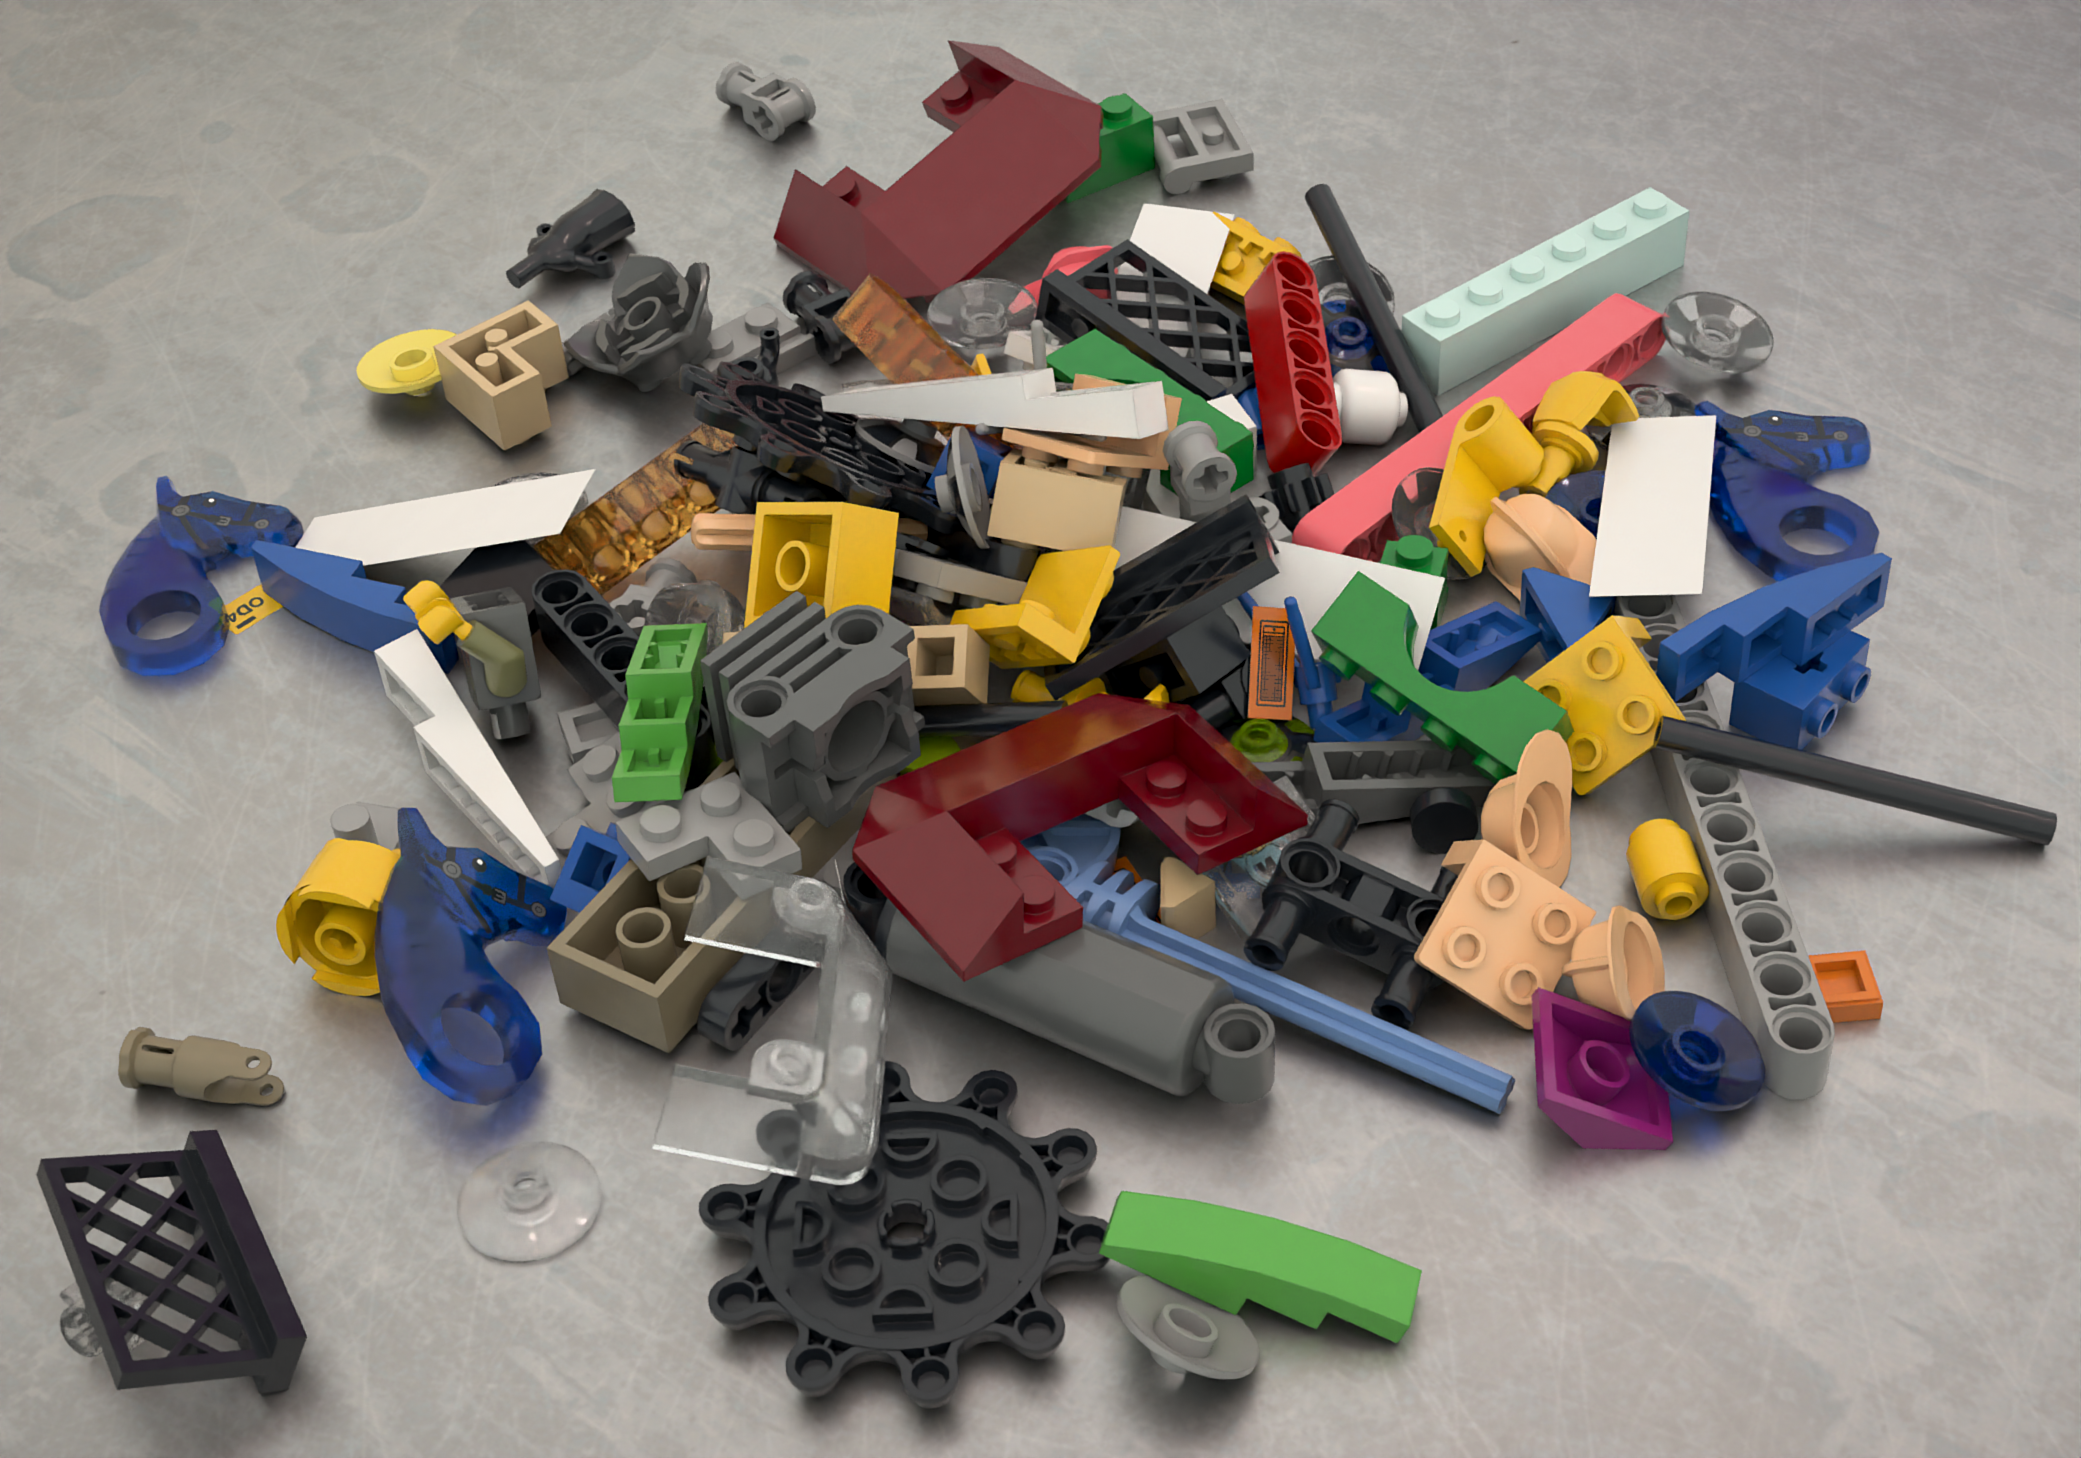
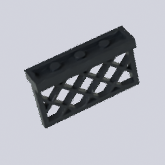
M1128 239L1069 276L1057 269L1042 279L1035 320L1042 321L1044 328L1065 343L1069 344L1096 329L1116 343L1125 346L1131 353L1149 365L1163 371L1169 378L1193 394L1201 396L1206 402L1232 394L1237 400L1244 391L1256 387L1253 362H1241L1240 352L1251 353L1247 321ZM1127 262L1143 273V276L1115 274L1114 269ZM1087 289L1107 290V299H1100ZM1116 291L1145 293L1146 302L1117 300ZM1155 294L1174 295L1182 300L1185 305L1156 303ZM1128 318L1148 319L1149 328H1141ZM1158 320L1187 322L1188 331L1159 329ZM1197 323L1216 324L1225 330L1226 334L1198 332ZM1170 347L1190 348L1191 358L1182 357ZM1200 349L1229 351L1230 361L1201 359ZM1211 376L1232 378L1233 385L1227 388Z
M1247 494L1113 571V585L1099 604L1089 628L1090 639L1083 652L1073 664L1044 666L1045 686L1055 701L1280 573L1275 555L1280 553L1278 546Z
M218 1130L189 1131L184 1150L44 1158L40 1160L36 1174L117 1390L246 1376L253 1377L259 1393L289 1389L307 1339V1334ZM169 1177L174 1192L166 1198L136 1183V1181L141 1178ZM86 1182L106 1193L94 1203L68 1190L65 1183ZM119 1200H122L152 1216L143 1226H140L110 1211V1209ZM166 1222L193 1235L196 1242L188 1250L156 1234V1232ZM93 1228H96L126 1243V1245L117 1255H114L88 1242L86 1235ZM139 1251H142L174 1268L162 1279L130 1262ZM188 1274L214 1287L218 1295L210 1303L177 1285ZM115 1280L148 1298L138 1309H135L109 1296L106 1289ZM163 1304L195 1320V1323L186 1333H183L151 1317V1315ZM208 1328H211L237 1341L240 1350L221 1352L199 1341V1339ZM134 1335H137L170 1353L165 1358L133 1361L127 1343Z

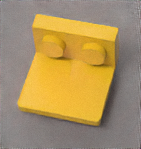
M1106 545L1041 554L1035 563L1018 604L1000 606L985 604L982 608L955 610L949 625L968 624L990 645L989 661L1001 669L1073 664L1087 646L1090 639L1089 628L1101 600L1108 594L1113 585V571L1120 557V552L1112 546Z
M1610 616L1523 681L1565 709L1569 715L1574 732L1566 741L1572 761V786L1579 795H1589L1654 748L1656 728L1662 715L1686 721L1639 650L1651 641L1652 638L1638 618Z

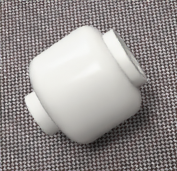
M1341 369L1333 376L1342 443L1383 445L1392 438L1397 427L1404 425L1408 412L1407 397L1404 393L1399 392L1397 382L1390 373Z

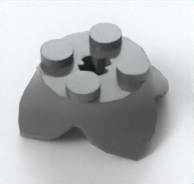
M629 254L614 282L611 298L615 313L614 319L612 321H605L601 318V321H592L582 326L572 337L563 343L573 357L586 367L624 377L633 382L641 392L653 390L663 379L676 373L682 364L695 366L704 361L712 350V344L707 339L711 332L713 315L709 309L707 298L710 281L709 266L705 262H695L689 266L686 277H683L672 263L660 257Z

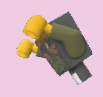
M420 581L404 595L403 600L415 613L420 629L435 644L438 645L452 632L458 636L457 646L461 650L471 699L478 710L489 709L494 738H512L531 732L526 702L541 698V690L525 602L512 587L449 599L439 585L433 581Z

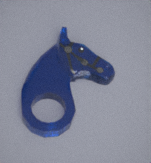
M1709 401L1698 403L1695 406L1696 416L1716 415L1709 505L1715 520L1737 552L1777 582L1819 567L1876 554L1880 531L1870 512L1843 496L1826 492L1807 483L1808 477L1818 470L1826 472L1832 469L1851 468L1867 463L1871 454V435L1864 423L1855 418L1845 416H1812L1776 410H1767L1741 418L1726 413ZM1800 529H1820L1832 532L1843 538L1849 547L1844 551L1830 555H1814L1793 548L1782 537L1789 532Z
M168 476L158 477L156 483V516L128 544L107 579L100 601L99 613L112 653L119 665L142 676L176 675L202 665L225 645L231 623L221 596L206 574L209 571L216 570L215 562L234 554H238L242 558L253 556L251 546L256 540L296 547L304 534L302 523L297 515L281 505L245 501L215 491L181 496L177 493L172 480ZM180 611L194 613L199 616L197 621L186 631L170 638L153 640L136 636L143 625L151 619L166 613Z
M402 807L398 810V837L401 857L390 871L378 904L375 928V961L384 1010L408 1058L424 1081L454 1101L487 1106L512 1096L529 1079L542 1056L540 1024L520 993L505 981L491 964L484 950L488 945L500 940L519 941L532 946L548 947L564 930L568 910L566 906L550 900L553 892L552 887L512 870L479 848L445 846L432 834L417 808ZM445 1008H463L478 1014L486 1020L500 1037L504 1051L503 1064L482 1065L468 1060L455 1050L444 1034L441 1023L442 1010Z

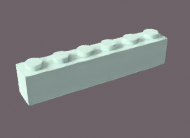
M1649 187L1402 315V334L1431 392L1439 396L1565 329L1611 295L1619 293L1627 296L1683 266L1689 210Z

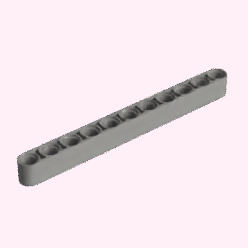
M1675 595L1616 596L1614 615L1638 618L1651 636L1652 640L1639 650L1656 674L1660 642L1686 626ZM1707 681L1675 702L1687 722L1725 731ZM1653 748L1650 750L1673 820L1691 836L1709 886L1708 897L1702 905L1750 1045L1755 1051L1757 1057L1755 1060L1761 1077L1767 1088L1778 1096L1791 1100H1804L1814 1097L1823 1090L1827 1080L1835 1037L1834 1024L1740 770Z

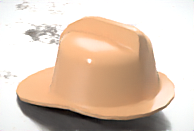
M1521 494L1505 502L1495 496L1490 501L1493 513L1489 516L1484 528L1485 563L1492 575L1519 601L1521 599L1522 570L1535 567L1591 585L1596 538L1566 509L1537 494Z
M1546 729L1535 734L1525 746L1518 764L1517 774L1500 780L1492 788L1484 802L1481 813L1482 839L1560 888L1568 875L1571 861L1569 822L1572 794V761L1568 746L1559 733Z
M1619 905L1612 907L1609 920L1586 927L1580 931L1574 940L1571 962L1562 967V974L1573 978V984L1580 1002L1622 1016L1631 1022L1633 1014L1639 1023L1647 1024L1653 1022L1656 1017L1650 1000L1664 997L1665 972L1662 952L1656 934L1647 919L1639 913Z

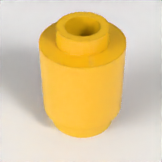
M1669 819L1647 821L1639 825L1631 833L1629 846L1626 851V859L1644 911L1652 917L1669 920H1679L1691 915L1706 901L1709 893V886L1691 836L1688 832L1681 829L1676 822Z

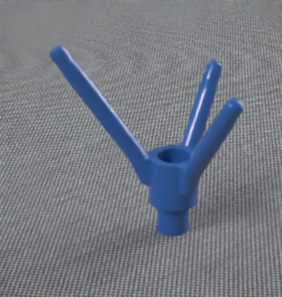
M1245 592L1236 598L1252 620L1253 606H1258V604L1248 592ZM1290 596L1284 600V605L1300 660L1299 663L1296 658L1294 659L1293 683L1298 688L1300 705H1307L1310 729H1316L1317 719L1333 712L1332 701L1338 699L1336 683H1340L1342 678L1333 673L1322 662H1315L1295 597Z

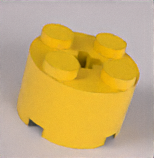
M333 838L327 841L322 850L313 859L277 916L276 931L284 953L294 964L301 957L309 966L316 970L311 979L332 991L353 996H371L382 992L388 983L394 980L396 982L402 975L434 921L435 901L428 883L422 876L424 873L422 861L412 852L401 848L390 850L374 843L357 840L347 841L342 838Z

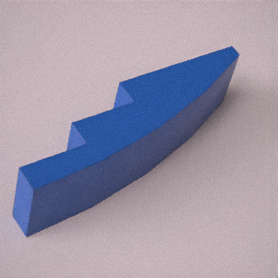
M256 540L251 546L263 592L304 621L347 643L371 652L418 629L444 673L449 674L459 660L454 633L452 632L438 645L431 641L420 629L415 613L403 600L406 594L405 587L368 580L361 560Z
M1877 553L1819 567L1764 586L1708 612L1660 642L1657 677L1673 701L1677 702L1717 672L1738 685L1780 654L1800 667L1884 607L1892 558L1884 553Z
M1495 601L1430 630L1418 671L1427 680L1445 689L1460 692L1487 689L1540 641L1542 629ZM1365 682L1360 700L1317 719L1313 740L1317 743L1415 741L1424 735L1420 729L1424 722L1407 710H1404L1400 716H1397L1385 709L1371 697L1369 691L1372 689V686Z

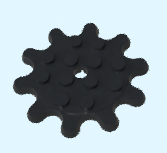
M721 361L719 363L717 375L690 364L681 365L679 369V388L694 397L693 416L706 425L734 434L733 442L750 452L756 453L758 461L796 482L807 483L809 478H812L840 492L848 503L886 511L893 509L905 517L921 521L930 528L947 535H953L962 526L955 511L942 512L936 490L926 486L932 475L931 473L910 466L899 459L897 460L865 440L854 428L860 417L854 414L823 411L821 397L826 396L825 394L797 383L793 384L791 390L776 386L761 379L749 370L729 362ZM989 502L990 511H991V510H992V504Z
M879 1061L868 1065L861 1071L857 1077V1104L851 1112L840 1118L832 1120L818 1119L795 1104L782 1103L773 1105L764 1110L758 1117L756 1128L760 1141L777 1158L774 1171L766 1179L756 1184H721L713 1187L703 1195L699 1202V1216L709 1230L717 1236L738 1239L752 1246V1256L746 1266L738 1272L722 1278L710 1290L708 1304L711 1314L724 1327L731 1330H742L758 1323L772 1320L784 1321L796 1326L799 1335L795 1346L788 1354L785 1362L786 1375L790 1383L797 1390L810 1397H819L831 1392L841 1377L852 1367L867 1361H880L893 1364L899 1368L902 1385L906 1394L919 1406L927 1409L942 1407L950 1401L959 1385L958 1357L963 1351L972 1348L978 1343L986 1341L1001 1342L1013 1347L1022 1355L1036 1360L1044 1359L1054 1354L1064 1339L1065 1322L1062 1314L1049 1304L1041 1294V1285L1048 1278L1060 1272L1096 1271L1103 1268L1110 1260V1258L1099 1254L1108 1222L1094 1216H1080L1071 1213L1061 1205L1058 1199L1059 1192L1068 1185L1085 1177L1092 1168L1097 1157V1145L1094 1138L1089 1133L1077 1128L1061 1129L1038 1138L1024 1137L1014 1132L1008 1125L1007 1119L1018 1098L1017 1083L1012 1076L998 1070L982 1071L974 1075L967 1082L964 1089L952 1099L944 1102H930L922 1100L914 1094L910 1086L909 1075L904 1067L891 1061ZM901 1222L908 1224L918 1222L925 1226L923 1231L924 1238L922 1240L918 1236L908 1239L892 1237L889 1240L888 1232L893 1226Z

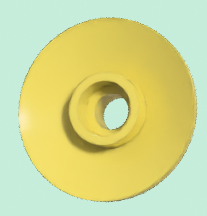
M425 329L392 337L372 348L361 358L356 370L359 382L364 388L377 393H406L408 395L426 393L437 382L442 380L433 346L457 334L440 329Z

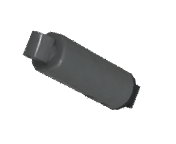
M855 862L846 870L843 876V886L850 934L854 941L863 947L875 950V957L880 968L1178 1097L1192 1093L1204 1080L1212 1095L1232 1104L1252 1103L1262 1099L1271 1090L1275 1080L1274 1022L1266 1012L1257 1006L1244 1003L1234 1004L1232 986L1220 976L1083 920V928L963 982Z

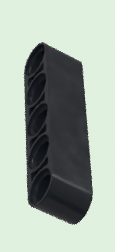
M567 569L545 573L535 581L531 590L543 643L619 728V723L628 701L625 675L639 636L584 576L576 571ZM702 704L700 705L698 728L685 789L699 787L719 766L711 718Z

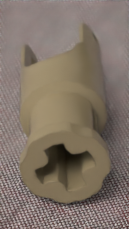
M138 1027L135 1030L129 1031L119 1053L118 1076L125 1088L138 1089L141 1086L150 1084L174 1088L175 1093L179 1097L228 1104L246 1103L258 1106H269L276 1103L284 1094L285 1089L279 1077L268 1075L272 1066V1060L267 1052L241 1047L238 1043L193 1035L188 1036L182 1041L155 1036V1033L150 1028ZM254 1060L260 1061L258 1066L254 1068L248 1067L250 1062ZM273 1088L271 1094L267 1096L262 1095L265 1089Z

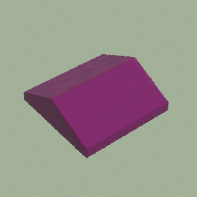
M1538 987L1531 995L1538 1107L1583 1149L1666 1150L1673 1143L1669 1094L1667 1090L1655 1082L1663 1078L1656 1066L1635 1056L1629 1035L1631 1021L1626 1020L1622 1016ZM1640 1023L1652 1036L1659 1031V1029ZM1662 1042L1658 1050V1056L1662 1067L1666 1071L1664 1042Z

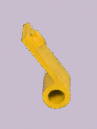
M1495 396L1476 403L1459 419L1454 429L1429 529L1438 538L1437 546L1447 548L1471 577L1481 573L1486 553L1484 528L1489 516L1493 513L1490 501L1495 496L1499 498L1500 493L1512 487L1521 488L1532 482L1538 476L1544 458V449L1504 400L1501 397Z

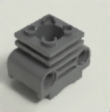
M795 591L700 660L717 757L726 763L734 757L735 768L739 770L742 788L749 795L760 801L787 833L809 816L826 828H829L852 810L858 798L869 787L886 777L898 774L921 756L918 731L925 726L924 716L914 709L911 665L907 645L915 639L914 629L881 609L870 605H853L844 607L826 618L823 606L814 602L807 607L806 596Z

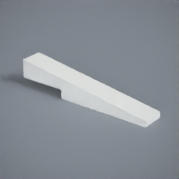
M1053 368L855 388L821 397L823 411L972 425L984 423L987 426L1131 439H1142L1169 430L1162 381L1056 392Z
M418 629L375 650L374 653L386 696L414 725L413 728L425 772L519 873L526 876V881L531 886L541 885L547 887L551 896L561 873L559 859ZM558 903L557 909L554 911L557 912L566 906Z

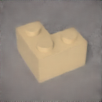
M529 300L433 346L446 400L504 451L524 443L530 437L552 427L545 391L566 380L569 376L558 324Z
M1013 449L1000 462L987 536L1002 538L1003 544L1029 549H1037L1038 546L1069 551L1106 545L1115 548L1128 479L1105 474L1098 476L1067 469L1068 459L1058 458L1057 463L1029 459L1021 456L1022 450Z

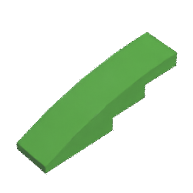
M707 623L643 626L625 675L628 701L619 723L621 753L612 775L614 802L682 800L698 728L704 682L700 660L706 657Z
M1121 1191L1115 1201L1099 1250V1254L1234 1315L1238 1313L1248 1298L1314 1329H1317L1327 1313H1330L1397 1344L1410 1327L1422 1270L1348 1240L1274 1217L1197 1200Z

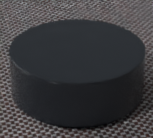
M1444 787L1429 790L1419 796L1411 807L1410 819L1413 838L1419 846L1427 851L1447 854L1453 842L1474 840L1478 833L1479 826L1475 803L1469 795L1458 789Z

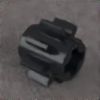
M1304 463L1267 476L1271 491L1262 493L1259 497L1273 503L1279 511V520L1290 532H1294L1300 520L1334 495L1328 473L1314 477L1310 464Z

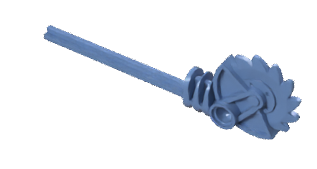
M1084 813L1020 841L1083 906L1084 921L1220 976L1231 984L1235 999L1257 1006L1267 1013L1498 1114H1501L1504 1110L1507 1098L1515 1084V1079L1512 1075L1155 922L1161 904V885L1147 879L1134 885V874L1128 870H1121L1113 875L1121 828L1109 826L1103 821Z

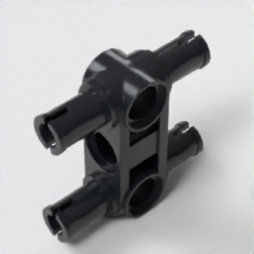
M688 440L682 443L676 451L680 455L693 459L692 465L674 459L676 473L683 478L692 479L707 485L714 498H716L715 505L736 514L756 515L757 502L848 503L844 496L834 488L812 478H809L807 483L791 480L759 462L756 453L739 446H732V449L719 452L704 446L698 441ZM899 513V517H898V518H907V517H905V516H903V515H901V514Z
M1328 799L1320 805L1317 816L1306 836L1289 842L1282 849L1275 871L1262 893V908L1264 912L1252 935L1245 942L1244 953L1249 961L1256 966L1268 971L1280 970L1285 965L1288 953L1299 933L1361 961L1388 974L1380 994L1375 998L1371 1007L1373 1016L1408 1030L1414 1023L1416 1013L1427 991L1441 985L1444 981L1416 963L1414 955L1458 876L1442 866L1431 891H1428L1343 852L1351 835L1356 831L1360 818L1357 811L1346 802Z

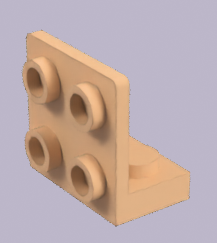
M1075 374L1072 390L1127 384L1092 375ZM1164 394L1169 430L1142 439L1107 436L1105 441L1099 442L1063 432L1004 427L1001 440L1022 445L1021 456L1051 463H1057L1058 456L1068 459L1067 469L1102 476L1106 466V472L1141 478L1143 468L1168 470L1169 464L1165 459L1163 446L1169 433L1177 426L1182 398Z
M1484 839L1455 841L1441 865L1456 874L1458 878L1418 947L1414 960L1425 969L1520 1029L1530 1030L1533 1028L1531 995L1538 987L1550 992L1554 991L1562 976V967L1571 960L1575 938L1580 931L1589 927L1597 912Z

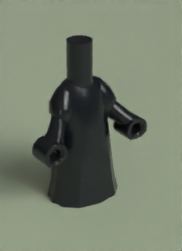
M596 189L576 207L561 215L553 225L543 223L536 228L537 237L531 238L527 248L528 256L506 271L507 279L515 288L519 289L545 270L573 272L576 269L595 274L600 279L612 277L616 272L613 256L601 250L629 237L635 232V222L631 212L614 194L606 190Z

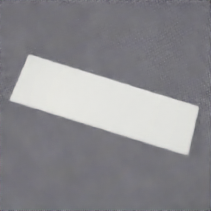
M1144 203L1130 241L1208 294L1230 229L1211 211ZM1216 212L1232 221L1235 214ZM1127 262L1123 263L1118 271V274L1143 276V273ZM1116 291L1117 300L1146 302L1145 293ZM1155 294L1156 303L1185 305L1182 300L1174 295ZM1128 318L1141 328H1149L1148 319ZM1158 320L1159 329L1188 331L1187 322ZM1170 347L1182 357H1186L1189 349Z
M1716 415L1638 418L1637 421L1612 424L1589 597L1702 594Z
M596 469L315 517L295 548L361 560L363 566L560 534Z
M1122 506L1115 542V549L1120 552V557L1115 569L1197 522ZM1274 540L1280 552L1275 555L1280 573L1247 592L1260 607L1285 608L1284 600L1287 597L1296 598L1314 660H1319L1318 657L1322 651L1311 630L1354 575L1360 571L1409 604L1419 625L1414 644L1415 668L1419 669L1445 581L1444 577ZM1235 598L1222 605V607L1237 625L1243 643L1251 644L1252 620L1242 608L1238 599Z

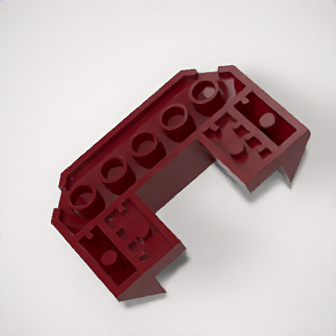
M948 40L959 71L922 101L927 117L953 133L887 190H883L847 166L823 186L795 169L773 237L777 246L839 288H845L856 299L863 298L866 300L873 311L896 308V300L924 296L926 303L937 302L942 296L964 287L1101 167L1102 150L1099 144L1100 129H1103V111L1101 106L1000 47Z
M1097 693L875 786L852 849L853 861L961 980L965 982L1083 928V906L1020 841L1119 798L1196 875H1199L1308 824V814L1190 705Z

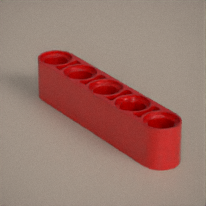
M1281 251L1271 258L1244 296L1266 459L1273 473L1309 463L1315 477L1341 446L1342 432L1316 276L1309 264L1301 257L1290 252Z

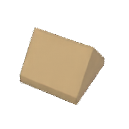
M1164 857V862H1161V924L1194 939H1198L1216 928L1215 881L1202 873L1196 875L1185 863L1175 857Z

